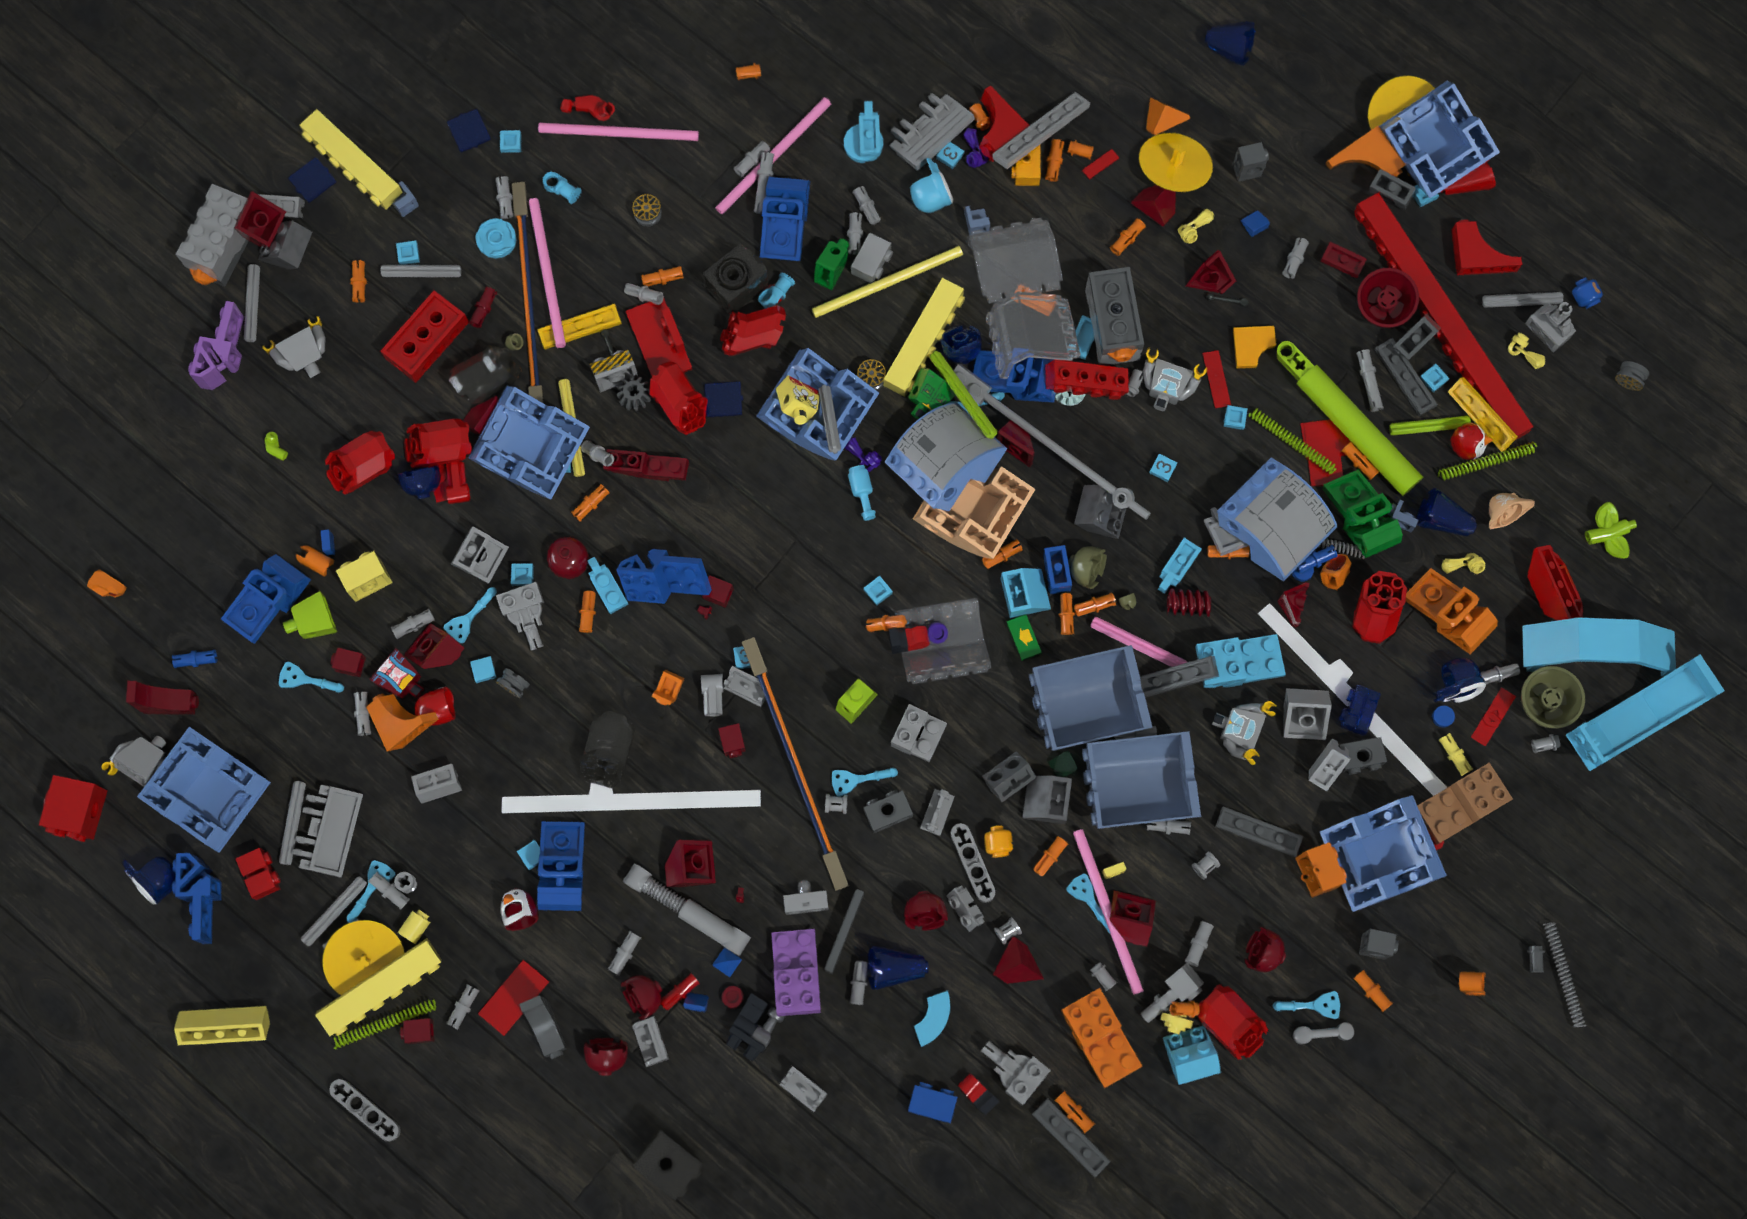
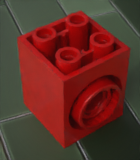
M53 775L50 788L44 799L39 825L46 828L45 832L51 833L54 836L65 838L66 835L73 840L85 842L86 839L94 840L108 791L93 783Z

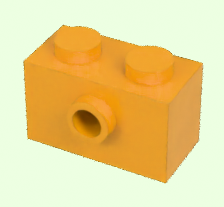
M1040 145L1017 161L1015 166H1012L1011 178H1015V186H1039Z

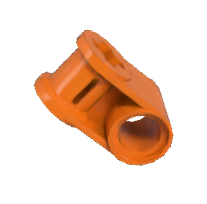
M1460 972V991L1466 993V995L1485 996V973Z

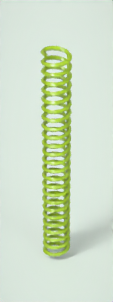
M1258 408L1252 414L1249 413V417L1252 416V419H1255L1256 422L1262 423V427L1265 426V429L1269 428V431H1272V434L1275 433V436L1279 435V438H1282V441L1285 440V443L1289 442V446L1292 445V448L1299 450V453L1302 452V455H1305L1306 458L1309 457V460L1312 459V462L1316 461L1315 464H1319L1322 470L1326 469V472L1329 471V475L1336 470L1334 468L1335 463L1331 465L1332 461L1327 464L1328 459L1323 462L1325 456L1320 459L1322 454L1317 456L1318 451L1313 455L1315 449L1310 452L1312 447L1307 449L1308 444L1304 446L1305 442L1299 446L1302 440L1300 439L1296 443L1298 437L1293 440L1295 434L1289 439L1292 433L1290 432L1286 436L1288 430L1283 433L1285 427L1280 430L1281 425H1279L1276 429L1278 423L1273 426L1275 420L1270 423L1271 418L1267 420L1268 415L1262 420L1265 413L1259 417L1261 411L1256 414Z
M1532 441L1523 446L1520 445L1519 447L1516 446V448L1508 449V451L1493 453V455L1485 456V458L1481 457V459L1470 460L1469 462L1458 464V466L1447 467L1442 471H1438V477L1441 472L1442 478L1445 481L1446 477L1449 480L1450 477L1461 476V471L1465 475V471L1469 474V470L1473 472V469L1477 471V468L1480 470L1481 467L1483 469L1485 466L1488 468L1489 465L1492 467V462L1496 465V462L1500 464V461L1504 463V460L1507 462L1508 459L1510 461L1512 458L1515 460L1516 457L1519 459V454L1521 457H1523V453L1525 456H1527V453L1530 455L1531 452L1534 454L1535 449L1532 444L1536 447L1537 444Z
M428 999L430 1009L428 1008L425 1001V1009L423 1008L422 1003H420L421 1011L418 1005L416 1004L417 1013L414 1007L412 1006L411 1008L413 1011V1015L410 1011V1008H407L409 1012V1017L405 1009L403 1010L405 1018L403 1017L402 1012L399 1011L401 1020L398 1017V1014L395 1013L397 1022L393 1014H391L393 1024L389 1016H387L389 1025L383 1017L385 1027L383 1026L381 1019H379L381 1029L379 1028L376 1020V1029L374 1028L373 1023H370L372 1026V1031L369 1025L366 1024L368 1028V1033L365 1029V1026L363 1025L362 1028L364 1030V1035L361 1031V1028L358 1027L360 1037L357 1033V1030L354 1028L356 1038L354 1037L352 1030H350L352 1040L350 1039L348 1032H346L348 1042L345 1039L344 1034L342 1033L344 1044L341 1041L340 1035L337 1036L340 1045L338 1044L336 1037H333L336 1045L334 1049H337L338 1047L341 1048V1046H345L346 1044L349 1045V1043H353L354 1040H361L362 1037L366 1038V1035L370 1036V1034L374 1035V1033H378L379 1031L382 1032L383 1029L386 1030L387 1027H394L395 1024L399 1025V1022L402 1024L403 1021H407V1019L411 1020V1018L415 1019L416 1016H423V1014H427L428 1011H435V1000H432L434 1005L433 1007L430 1000Z

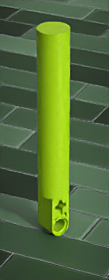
M1284 341L1278 345L1277 359L1297 379V385L1402 496L1422 480L1423 476L1318 365L1314 366L1292 342ZM1284 348H1288L1291 350L1292 354L1290 356L1285 357L1280 353V351ZM1297 364H1298L1299 366H1301V365L1303 364V365H1304L1303 370H1302V369H1298V370H1297V369H1296Z

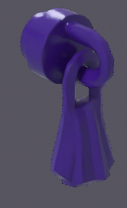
M973 128L966 129L963 136L973 152L967 155V164L973 168L980 167L988 162V157L984 156L979 149L977 130Z
M851 437L844 447L853 455L859 457L861 460L860 465H871L866 468L868 472L881 464L882 458L876 451L869 452L866 456L863 455L862 449L855 437Z

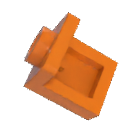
M668 670L663 671L652 697L662 705H671L676 701L685 678Z

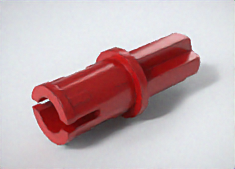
M690 973L677 986L674 985L675 988L661 999V1005L664 1009L669 1010L679 1000L685 999V995L700 983Z

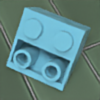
M1020 568L1002 572L1001 582L1010 618L1051 609L1041 569Z
M1204 1026L1180 1032V1035L1172 1034L1163 1037L1172 1071L1179 1085L1221 1073L1217 1051Z

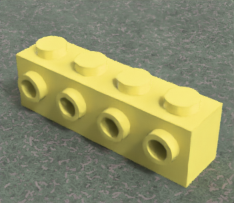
M266 1006L179 1011L174 1031L178 1045L266 1040L270 1021Z

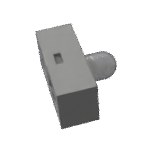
M806 879L798 883L799 894L783 896L786 915L829 910L827 892H811V884Z

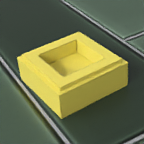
M1122 862L1103 869L1104 879L1124 873L1126 871L1125 864Z

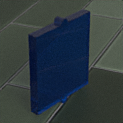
M477 109L466 114L461 113L459 117L447 121L460 152L473 147L477 148L478 145L491 140Z
M316 157L288 178L296 187L297 193H301L308 203L336 183V180L328 172L329 169L324 167Z
M741 382L705 384V397L708 400L706 417L742 415L743 396H741Z

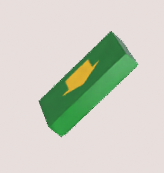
M1027 615L1007 621V626L1021 661L1042 653Z

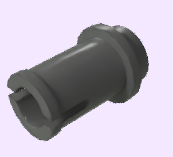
M1529 946V950H1527V953L1530 955L1529 971L1544 972L1543 953H1545V950H1543V946Z

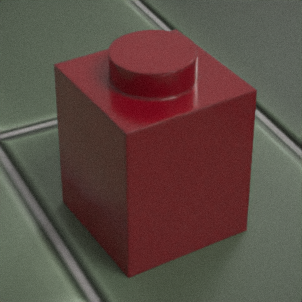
M709 575L708 580L712 591L709 595H702V598L726 608L734 590L733 585Z
M337 648L336 653H333L331 657V665L336 672L361 677L366 657L359 652Z
M739 723L718 728L725 756H730V758L741 756L742 752L746 750Z
M432 1019L403 1021L404 1026H401L400 1034L401 1039H404V1043L435 1042Z

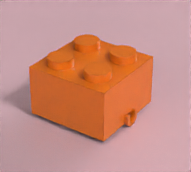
M1330 842L1309 849L1296 857L1302 873L1301 880L1306 883L1312 898L1347 883L1346 872L1343 867H1340L1337 860L1338 853L1335 847L1331 846Z

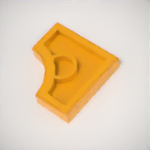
M1275 327L1233 328L1236 369L1257 368L1260 355L1267 349L1275 348L1276 346Z

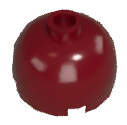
M562 537L550 545L547 552V562L550 570L556 576L573 579L579 577L587 568L589 555L581 541L573 537Z
M921 891L908 900L904 911L906 926L914 930L915 926H923L922 930L937 929L944 925V920H948L944 901L929 891Z
M1261 927V931H1255L1249 939L1246 947V953H1249V960L1245 959V963L1248 968L1258 972H1270L1284 962L1286 957L1285 946L1282 938L1277 933Z
M636 975L622 982L621 987L625 986L626 988L623 991V995L631 1010L642 1015L638 1018L645 1020L658 1010L661 1005L660 992H662V988L656 980L652 981L649 977Z
M614 1038L591 1039L589 1044L585 1042L584 1055L587 1065L592 1070L599 1072V1075H611L612 1072L619 1070L627 1060V1042L620 1040V1044L613 1043Z

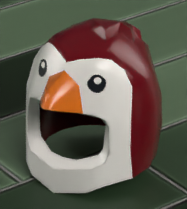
M514 888L505 893L502 898L500 911L505 929L508 931L522 930L531 927L538 921L539 916L535 900L528 892L523 889Z

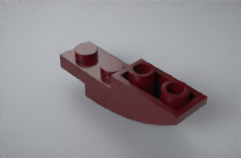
M606 450V452L614 456V462L609 467L607 465L603 466L604 470L652 480L669 481V479L686 481L689 465L687 458L647 455L646 452Z

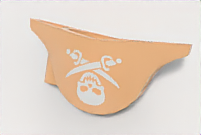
M1515 493L1495 495L1489 503V516L1491 518L1489 528L1505 527L1513 523L1534 507L1535 501L1520 498Z

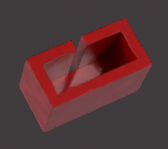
M258 848L236 858L242 876L247 878L244 881L251 898L258 900L280 890L278 883L281 880L278 873L271 868L270 864L273 861L268 851L265 852Z

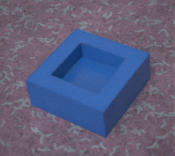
M321 530L322 551L327 556L335 555L333 534L330 530Z

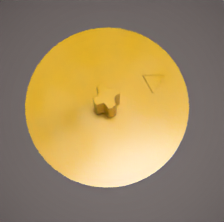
M1414 76L1397 77L1384 83L1376 91L1369 105L1368 120L1371 130L1376 126H1380L1435 88L1427 81Z
M1176 133L1156 135L1143 144L1139 153L1140 166L1145 175L1158 186L1168 190L1186 192L1198 189L1207 183L1212 174V160L1207 150L1200 143L1185 135Z
M367 920L349 923L337 930L325 947L323 969L326 979L331 987L338 994L342 995L404 954V949L397 935L381 923Z

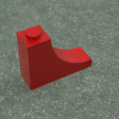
M990 85L984 90L981 102L989 112L991 130L983 137L979 149L984 156L993 162L995 161L992 159L993 153L1030 125Z
M1460 220L1452 228L1457 275L1517 272L1522 266L1521 257L1504 255L1491 248L1480 235L1476 221Z

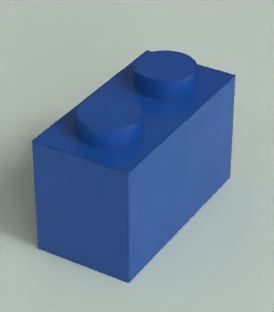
M1065 545L1044 548L1043 559L1050 594L1071 591L1072 581Z
M921 1082L919 1086L915 1085L908 1112L951 1123L957 1097L953 1096L954 1092L942 1088L941 1092L932 1090V1085Z

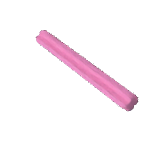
M1095 617L1091 623V628L1128 646L1132 645V648L1166 665L1174 667L1188 663L1186 660L1098 617Z

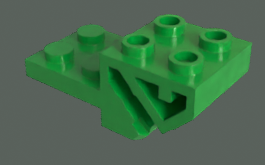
M1359 469L1323 484L1322 490L1345 518L1344 531L1365 558L1401 543L1403 534L1398 519L1383 517V515L1390 513L1392 510L1391 503L1383 493L1378 494Z

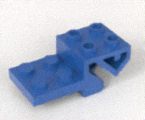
M768 178L766 197L763 200L762 209L763 225L760 258L801 261L804 221L807 222L809 180Z
M1014 349V352L978 350L973 374L992 387L990 392L1011 393L1015 400L1055 401L1056 393L1054 390L1046 389L1045 365L1055 358L1043 354L1034 359V353L1029 349Z
M652 549L648 551L647 557L651 565L649 568L645 567V564L636 554L621 561L616 569L628 601L665 604L671 592L709 595L712 591L701 558L669 556L667 550Z
M275 554L264 561L262 571L254 569L250 572L243 582L245 587L221 620L255 644L280 610L287 613L312 579Z
M542 821L538 876H540L537 898L538 910L581 911L585 822Z
M177 853L176 859L173 861L176 881H173L172 890L175 897L190 902L189 912L192 915V924L189 925V936L196 942L212 944L213 901L221 900V881L209 875L212 870L202 859L190 853Z

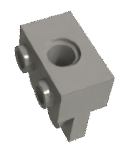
M471 527L451 564L489 584L509 547L477 528ZM485 549L481 559L477 563L476 561L479 555L481 554L482 550Z
M909 704L891 741V747L930 762L947 723ZM922 728L923 731L920 735V738L918 741H916L917 736Z

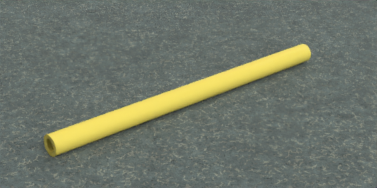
M957 246L812 308L815 318L960 257L963 255L960 246Z

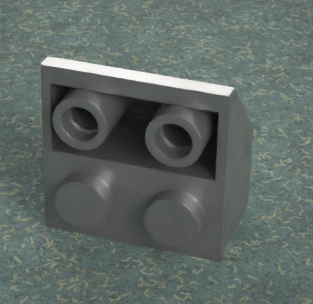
M294 221L281 222L271 246L260 248L258 260L285 269L298 268L312 232Z
M1084 485L1074 524L1088 532L1117 539L1120 536L1126 508L1120 509L1116 507L1112 501V494L1101 486ZM1120 495V501L1124 502L1125 498Z
M1036 776L1034 780L1027 784L1023 819L1065 824L1067 821L1072 779L1057 776Z

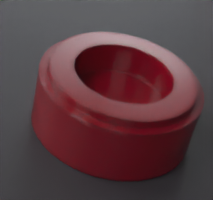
M730 986L723 991L722 1001L727 1007L737 1008L743 1003L744 995L740 988Z

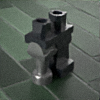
M751 993L729 1030L730 1035L726 1045L736 1051L743 1041L749 1045L743 1056L753 1062L760 1053H764L770 1043V1034L776 1023H781L785 1016H777L776 1009L771 1007L767 1012V1015L770 1017L763 1026L758 1024V1021L768 1007V1003Z

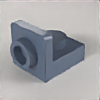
M1399 500L1396 505L1392 504V510L1388 515L1391 516L1390 518L1398 519L1401 529L1412 532L1418 523V519H1415L1408 512H1399L1404 502Z

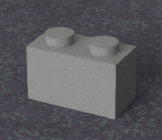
M869 233L851 266V274L869 283L879 279L884 270L882 268L883 264L889 262L893 254L891 243Z

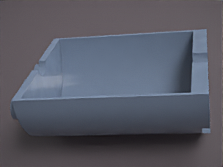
M1132 645L1032 668V674H1029L1030 684L1034 686L1035 695L1032 697L1035 710H1039L1040 714L1039 718H1037L1040 730H1044L1046 748H1050L1052 751L1153 728L1145 695L1141 687V679Z
M1189 732L1087 743L1086 749H1082L1083 760L1087 766V770L1083 773L1084 784L1089 787L1086 801L1087 806H1091L1093 812L1091 813L1092 826L1096 825L1099 829L1201 817Z

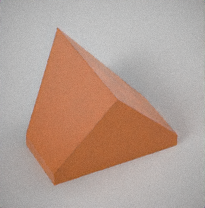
M1150 97L1146 125L1148 132L1157 135L1190 119L1188 114Z

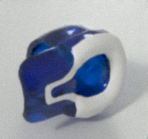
M1460 657L1446 662L1441 668L1442 678L1446 687L1437 692V697L1433 701L1446 702L1452 700L1459 703L1470 700L1482 693L1486 687V681L1482 677L1475 661L1466 657Z
M158 856L149 861L139 871L134 869L126 860L123 861L125 873L136 885L138 891L151 904L160 903L164 897L173 891L172 885L173 881H176V872L173 871V864L166 858Z

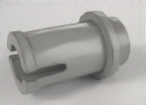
M1133 370L1128 381L1129 392L1126 395L1134 397L1139 393L1138 388L1143 380L1142 371Z
M1550 734L1546 738L1531 740L1534 753L1550 749L1555 751L1560 747L1558 735Z
M1098 963L1090 970L1092 972L1091 976H1095L1105 991H1107L1117 982L1105 969L1106 965Z

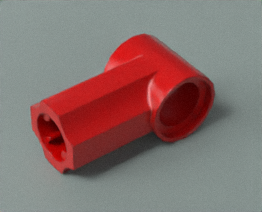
M454 461L446 464L448 503L470 502V491L466 482L464 462Z

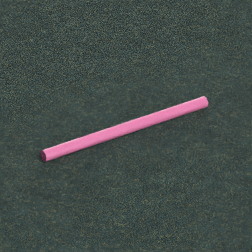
M824 97L770 152L774 154L773 163L831 105L827 98ZM761 162L715 207L721 215L759 178L757 171L760 169Z
M539 123V133L698 141L699 136L698 131Z
M532 198L529 200L555 345L557 348H563L566 346L539 200Z
M1083 829L1075 831L1073 835L1133 995L1141 993L1143 988L1125 940L1109 920L1111 903Z

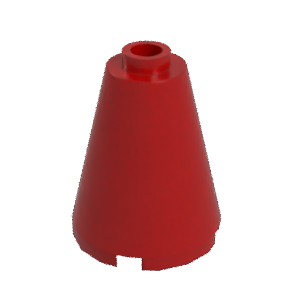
M1486 161L1441 192H1444L1445 195L1495 188L1496 182L1492 167L1490 168L1488 161Z

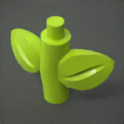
M1606 502L1597 510L1595 515L1599 528L1585 531L1586 541L1589 545L1604 542L1605 549L1611 556L1628 558L1629 544L1623 535L1630 533V529L1637 527L1636 521H1627L1626 519L1619 521L1618 511L1611 502Z

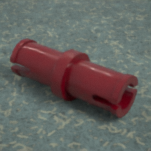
M485 287L480 301L475 304L476 309L469 320V324L473 327L481 328L486 315L491 311L490 306L497 295V291L493 288Z

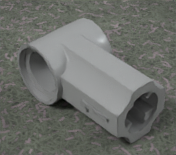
M723 674L701 675L702 694H704V715L710 717L723 715Z

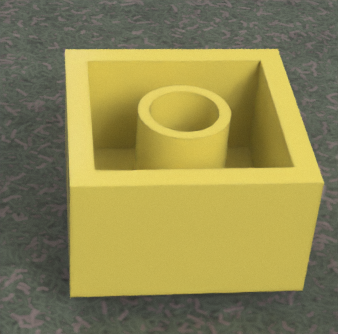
M374 551L365 552L359 556V559L353 562H346L340 566V569L336 570L347 593L355 602L393 583L383 562Z

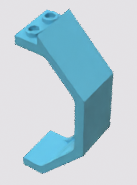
M1572 618L1523 625V667H1526L1528 672H1534L1546 665L1581 661L1634 663L1660 670L1661 676H1666L1676 670L1675 631L1641 620Z
M1698 655L1591 721L1580 725L1566 734L1588 770L1591 771L1725 690L1702 656Z

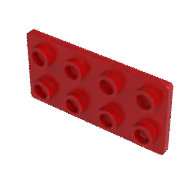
M664 298L660 305L648 302L626 311L651 376H657L660 372L657 370L659 365L669 361L677 363L684 372L692 370L683 340Z

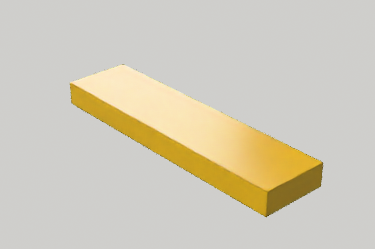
M615 304L561 321L565 343L622 324ZM552 325L538 329L544 350L556 346Z
M1464 377L1460 378L1448 391L1470 418L1483 429L1487 436L1493 439L1492 442L1501 452L1505 451L1518 438Z

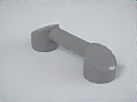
M1346 1022L1339 1024L1337 1028L1315 1030L1301 1026L1294 1030L1293 1039L1298 1044H1306L1314 1038L1336 1036L1346 1041L1353 1037L1354 1028Z

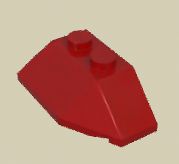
M1551 545L1535 548L1527 577L1544 615L1557 621L1584 618L1582 616V600L1563 560L1553 551Z

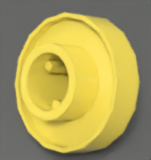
M1162 1012L1160 1020L1165 1021L1164 1026H1168L1167 1031L1179 1035L1180 1031H1185L1186 1028L1191 1029L1193 1021L1186 1019L1187 1016H1172L1171 1013L1166 1014Z

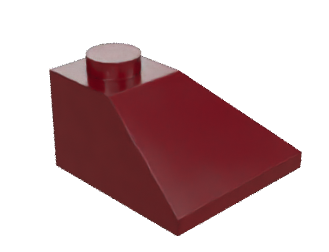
M251 192L234 229L243 238L255 245L270 247L286 211L260 195Z
M1010 420L1000 429L997 439L1007 448V453L1030 468L1035 453L1030 435Z
M430 623L404 656L421 668L428 669L451 665L460 657L464 647L448 633Z
M676 841L665 864L667 887H688L716 883L712 841Z
M1114 890L1109 920L1126 942L1147 947L1153 928L1156 901Z

